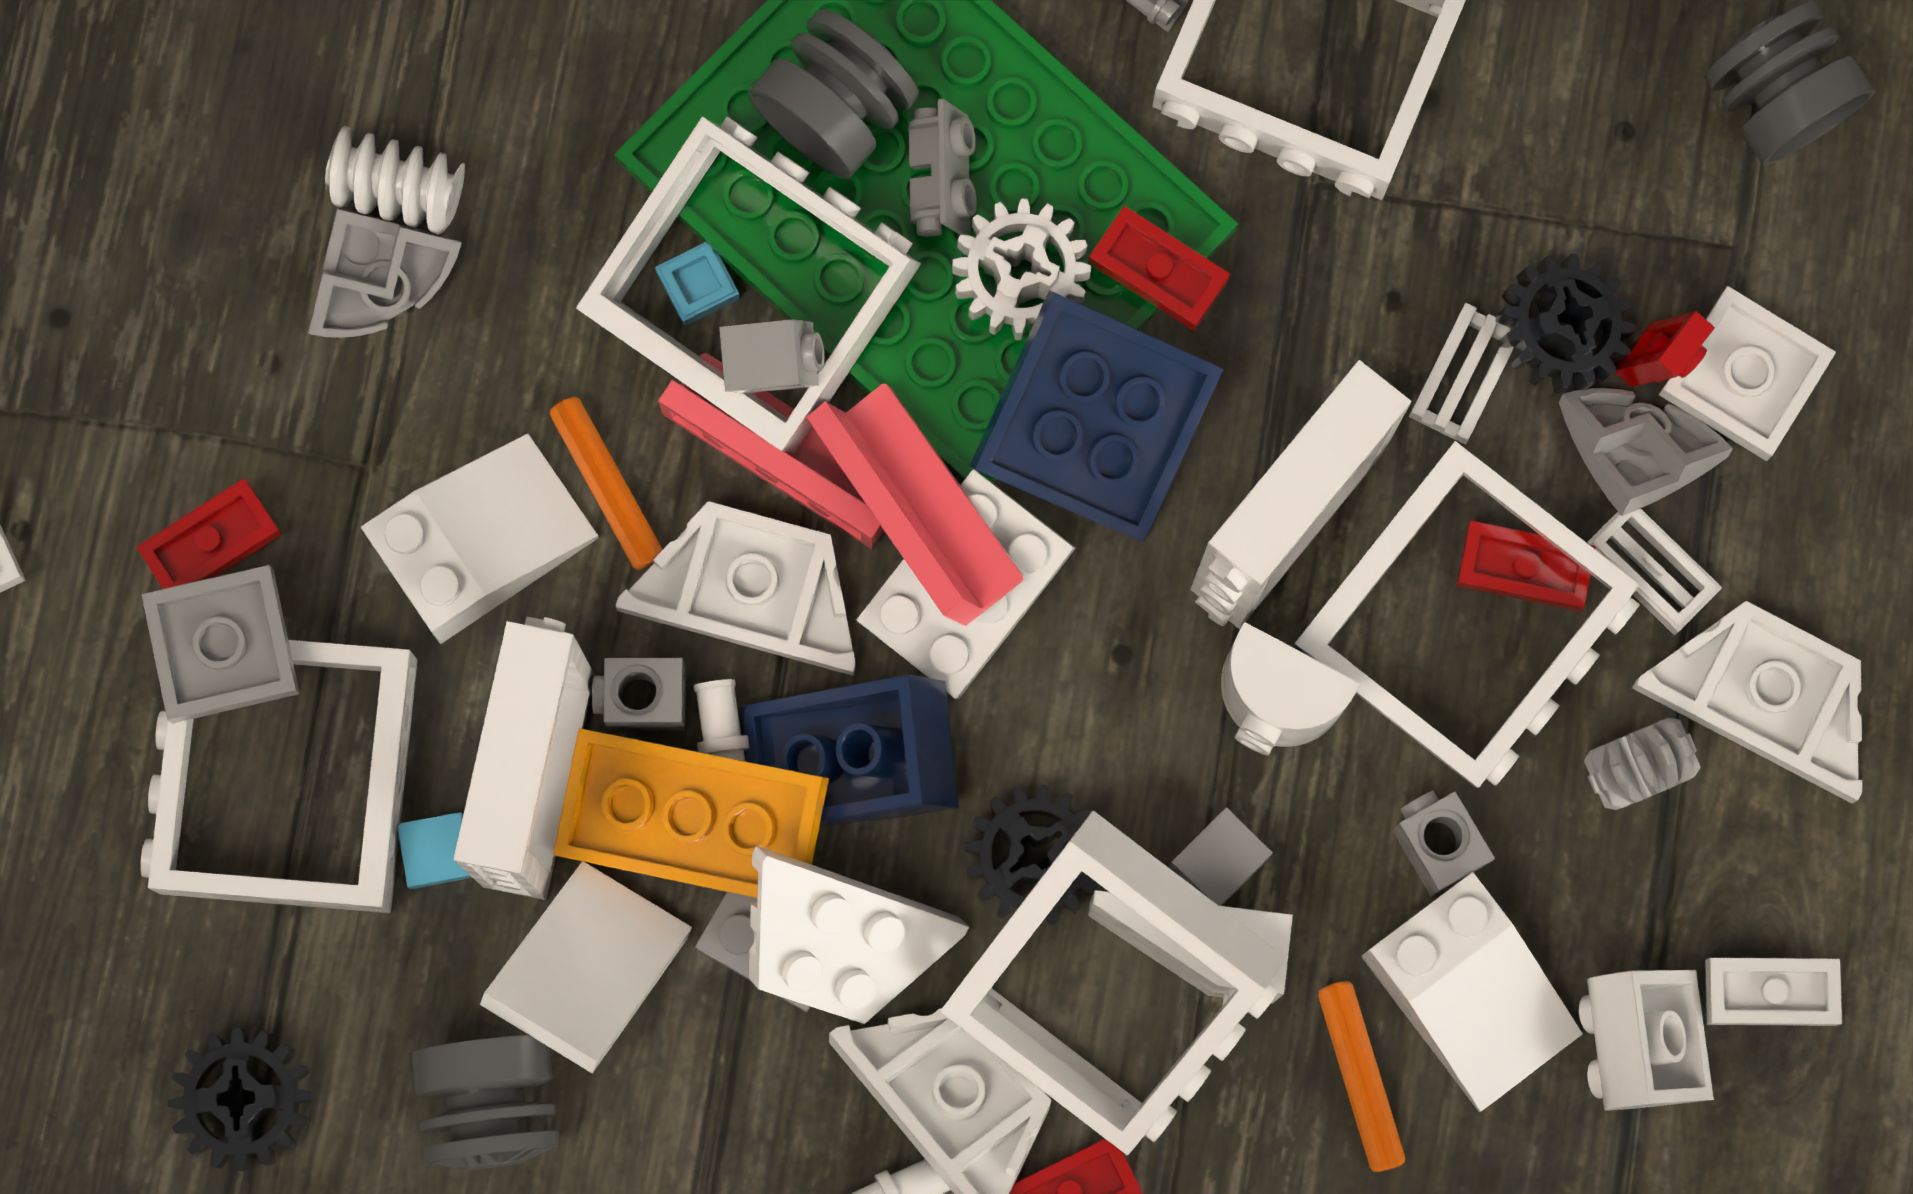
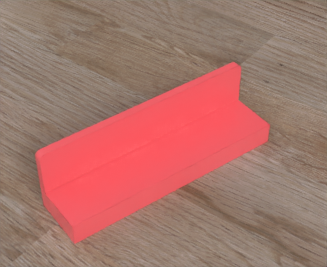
M707 353L700 355L701 358L723 372L722 362ZM672 380L659 398L658 402L662 415L873 550L885 532L813 427L795 453L782 452L683 382L680 385ZM767 391L753 393L788 418L794 410Z
M881 384L846 413L825 401L806 417L943 616L967 626L1023 581V574L890 386Z

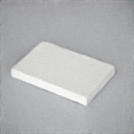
M582 861L484 992L480 1005L593 1073L684 945L692 927Z

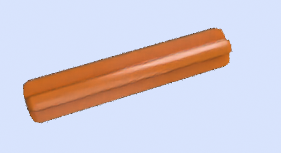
M574 396L559 402L550 409L551 419L631 565L636 570L653 565V560L662 551V547L581 400Z
M1341 981L1327 985L1319 990L1318 997L1369 1166L1373 1172H1382L1399 1167L1405 1163L1404 1151L1353 984L1350 981Z

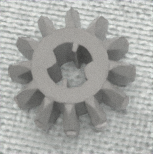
M1674 718L1663 719L1590 750L1584 759L1590 773L1587 777L1594 793L1599 794L1604 808L1614 810L1624 808L1695 777L1701 768L1695 755L1697 749L1690 733L1686 734L1681 721Z

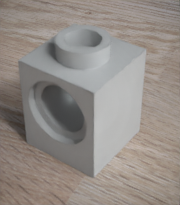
M791 319L720 327L725 392L755 393L819 386L817 371H822L825 356L821 336L818 332L814 333L813 322Z
M605 658L604 675L593 676V714H604V723L608 731H685L686 667L683 659ZM635 680H647L656 687L654 701L648 707L641 710L629 709L622 704L621 700L624 688Z
M1434 790L1400 809L1405 820L1400 822L1392 831L1431 897L1467 877L1472 872L1474 873L1495 859L1456 792L1439 800ZM1442 823L1452 830L1456 845L1451 854L1438 855L1426 846L1424 841L1426 825Z
M1226 807L1171 862L1169 868L1218 906H1222L1268 860L1273 852Z

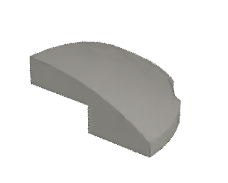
M337 207L308 334L338 338L371 334L386 329L389 319L403 313L411 306L415 305V307L420 309L434 296L450 274L462 242L416 227L412 228L395 221H387L380 217Z
M1591 388L1564 393L1560 398L1559 405L1571 437L1593 478L1621 516L1645 507L1684 487L1729 457L1733 449L1708 425L1670 403L1665 406L1663 411L1651 404H1632L1636 396L1634 392L1621 389Z

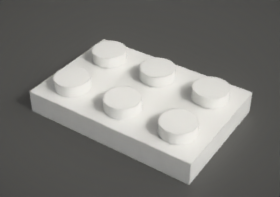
M975 469L970 472L960 486L1023 574V581L971 623L964 626L942 615L903 559L857 618L860 624L928 678L945 681L946 692L955 699L961 697L1076 549L1071 543Z

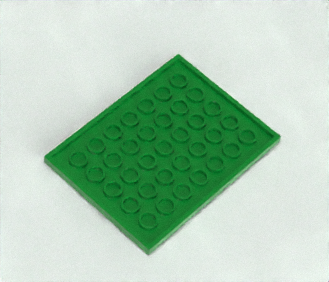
M767 0L614 154L615 160L647 191L652 193L702 117L720 126L725 118L729 117L758 137L752 148L772 161L778 151L807 170L809 174L803 183L823 196L827 189L831 187L858 205L861 209L855 219L875 232L882 222L913 244L906 254L920 262L921 265L847 376L867 394H870L881 384L890 386L947 468L962 482L974 469L970 466V463L1033 325H1026L1022 340H1015L1013 328L1010 324L1004 323L998 333L994 335L989 333L991 316L985 313L980 318L972 320L968 316V312L974 298L957 299L955 293L956 285L962 280L967 279V277H961L952 273L953 259L968 257L957 248L960 234L942 225L941 235L931 237L917 235L916 225L910 222V179L932 175L931 168L914 170L910 167L908 123L915 120L914 111L916 109H938V100L945 99L967 114L973 125L975 150L972 155H969V179L974 185L977 198L976 212L973 216H970L971 236L974 238L977 235L972 227L973 217L978 214L989 223L994 221L995 204L999 202L1006 207L1009 214L1017 213L1021 199H1028L1030 214L1039 215L1047 204L1053 206L1052 223L1055 225L1070 218L1074 222V229L1069 237V241L1085 240L1087 243L1086 254L1077 259L1076 262H1083L1090 265L1088 263L1089 256L1123 206L1131 209L1207 259L1237 229L1238 223L992 0ZM820 9H827L841 15L878 40L910 75L918 89V99L908 110L901 111L896 109L898 122L892 129H883L863 120L876 140V148L850 179H842L828 173L792 147L758 113L748 95V90L776 59H784L803 68L791 49V40L798 33L804 32L810 35L807 30V21ZM722 151L719 152L677 216L687 228L701 241L709 244L727 265L787 320L796 319L813 322L814 333L818 332L824 346V354L828 358L889 268L884 262ZM1023 231L1007 233L998 237V239L1006 241L1022 235ZM1048 241L1045 251L1049 262L1060 266L1059 271L1064 273L1062 259L1055 247ZM1022 259L1017 267H1011V277L1020 280L1025 272H1031L1032 263ZM1092 265L1088 280L1074 282L1086 291L1082 305L1137 330H1141L1160 310ZM978 266L981 282L987 292L994 298L997 291L994 277L984 273V268ZM1038 297L1021 303L1018 308L1033 307L1043 303L1044 300ZM980 472L993 483L997 480L996 478H993L989 475Z

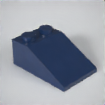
M903 675L741 706L744 735L748 736L750 749L746 750L747 762L829 778L819 827L903 818L959 808L945 681L914 675Z

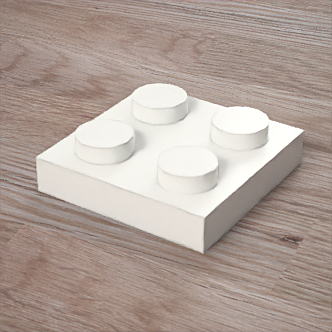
M1727 286L1706 318L1715 329L1702 344L1707 349L1705 357L1686 377L1681 378L1678 376L1668 379L1659 396L1765 461H1768L1773 456L1836 352Z

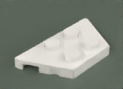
M708 501L687 523V528L675 541H671L653 560L654 564L629 591L626 589L618 597L616 609L619 612L854 676L856 662L830 534Z
M1748 601L1739 605L1704 632L1636 679L1632 689L1850 803L1858 801L1862 794V780H1858V743L1862 741V719L1858 711V694L1861 692V660Z
M756 846L752 854V866L758 871L757 902H751L750 927L754 932V943L749 950V979L760 990L865 1024L961 940L969 929V926L956 915L760 846Z
M941 1009L928 1016H919L913 1013L888 1018V1024L850 1031L849 1025L837 1027L829 1033L830 1045L954 1194L1010 1193L1050 1109L1051 1100L1043 1090L940 1012Z

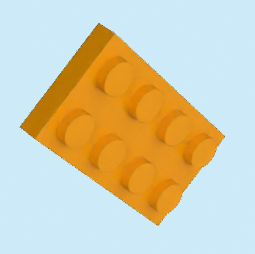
M579 728L553 855L757 898L758 871L752 866V854L756 846L812 865L829 778Z

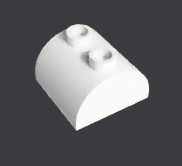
M1246 622L1243 623L1228 653L1221 676V690L1226 709L1234 722L1240 727L1235 735V739L1263 755H1269L1274 746H1298L1319 738L1338 720L1360 686L1359 682Z
M1696 970L1627 971L1587 979L1589 995L1583 996L1580 1000L1579 1017L1585 1031L1594 1034L1597 1060L1590 1062L1587 1078L1592 1094L1596 1098H1603L1605 1111L1714 1100Z

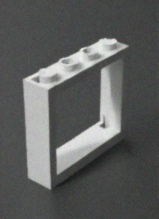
M1193 0L1157 84L1152 107L1161 110V114L1178 120L1177 126L1194 129L1198 125L1220 134L1219 140L1230 148L1245 153H1252L1255 148L1277 157L1278 165L1291 173L1300 176H1311L1312 172L1336 181L1335 187L1348 196L1353 191L1367 198L1372 196L1383 200L1465 0H1396L1438 17L1379 159L1183 80V76L1216 1Z
M702 117L576 309L780 451L795 453L812 428L806 417L825 401H830L921 263L906 254L913 243L882 222L874 232L855 219L861 208L831 187L822 196L803 182L809 172L778 151L771 161L753 149L752 145L758 137L729 117L725 118L721 126ZM720 151L889 266L824 364L822 371L818 373L819 386L807 389L789 418L753 393L725 392L723 372L621 302Z
M1359 360L1208 542L1190 590L1199 596L1195 603L1208 612V617L1217 624L1225 626L1230 621L1237 628L1240 629L1243 623L1249 619L1378 462L1412 401Z
M1455 441L1298 638L1295 646L1313 659L1359 682L1360 686L1356 691L1359 697L1475 788H1479L1485 779L1496 786L1519 758V755L1510 748L1523 731L1528 729L1536 736L1560 706L1551 699V696L1566 678L1576 685L1600 656L1590 648L1606 627L1614 634H1617L1640 604L1632 599L1631 596L1640 584ZM1463 475L1610 589L1475 760L1328 645Z
M526 616L525 625L508 621L506 623L453 860L483 888L546 900L556 858L553 853L578 729H584L592 694L593 676L595 674L574 635L564 632L565 623L546 617L542 620Z
M288 640L293 664L381 671L358 885L176 871L193 719L172 724L167 720L165 711L159 713L156 725L157 749L164 750L161 775L152 776L148 793L149 812L156 814L154 839L145 840L141 854L142 877L149 878V889L162 895L391 913L399 840L397 824H400L418 661L410 650Z
M1092 811L940 1012L1128 1156L1144 1135L1153 1142L1159 1138L1177 1113V1110L1171 1107L1170 1104L1178 1095L1187 1102L1195 1095L1211 1072L1204 1065L1209 1057L1213 1054L1223 1061L1246 1030L1239 1024L1244 1015L1249 1012L1258 1019L1279 992V989L1270 982L1286 957L1103 817ZM1081 871L1236 988L1230 998L1143 1103L991 988Z

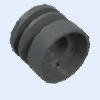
M1811 1L1800 5L1783 15H1775L1755 26L1729 47L1728 52L1718 59L1704 76L1712 91H1720L1738 83L1722 100L1721 104L1726 111L1732 112L1754 103L1759 107L1743 125L1740 132L1762 165L1778 162L1823 136L1860 109L1876 92V89L1854 57L1847 56L1823 65L1820 59L1833 47L1839 35L1834 28L1829 27L1808 36L1822 23L1825 17L1817 2Z
M820 9L807 21V30L810 35L804 32L798 33L791 40V49L803 68L784 59H776L748 90V95L758 113L792 147L828 173L842 179H850L876 148V140L863 120L883 129H892L898 122L896 109L901 111L908 110L918 99V89L910 75L878 40L841 15L827 9Z
M530 1035L450 1043L410 1053L414 1096L426 1099H445L446 1112L417 1122L418 1133H449V1143L420 1149L422 1166L439 1165L459 1171L497 1168L522 1164L543 1152L561 1148L559 1131L529 1132L528 1121L557 1115L556 1105L525 1102L524 1089L538 1086L553 1079L550 1050L547 1045Z

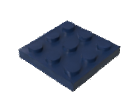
M1049 290L970 466L979 472L1144 542L1224 369Z

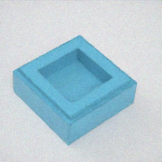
M706 242L655 267L656 273L684 327L740 299L739 292L719 254Z
M461 812L397 824L406 882L409 889L472 878L453 860L463 819Z

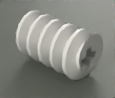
M343 126L334 141L325 173L326 192L330 191L331 202L336 207H347L354 199L355 208L359 213L370 214L378 205L379 214L383 220H395L402 212L405 224L412 228L418 227L426 218L430 232L438 235L447 229L455 216L463 187L465 163H461L454 175L450 174L447 168V154L440 152L430 168L424 167L423 148L419 146L414 147L406 161L400 160L399 142L394 139L389 142L382 155L375 152V136L369 132L365 135L358 148L351 146L350 127Z

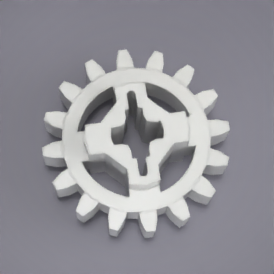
M1028 199L1020 200L1018 212L1014 214H1009L1001 202L996 203L994 221L989 223L978 214L972 218V227L977 235L976 238L969 235H960L958 238L957 248L968 257L953 259L952 273L961 277H967V279L962 280L956 285L955 293L957 299L974 298L968 312V316L972 320L980 318L985 313L991 316L989 333L996 335L1003 324L1006 323L1012 325L1015 340H1022L1025 326L1034 324L1043 303L1028 308H1018L1019 305L1038 297L1045 300L1049 290L1080 304L1085 299L1086 291L1074 282H1081L1090 278L1091 265L1076 262L1077 259L1086 254L1087 243L1085 240L1069 241V237L1074 229V222L1069 218L1058 225L1052 223L1053 206L1049 204L1041 210L1039 215L1030 214ZM1023 231L1022 235L1006 241L998 239V237L1007 233ZM1048 241L1058 251L1062 259L1064 273L1059 271L1060 266L1049 262L1045 251ZM1022 259L1031 262V272H1025L1020 280L1011 277V267H1017ZM978 266L984 268V273L994 277L997 285L994 298L983 286Z

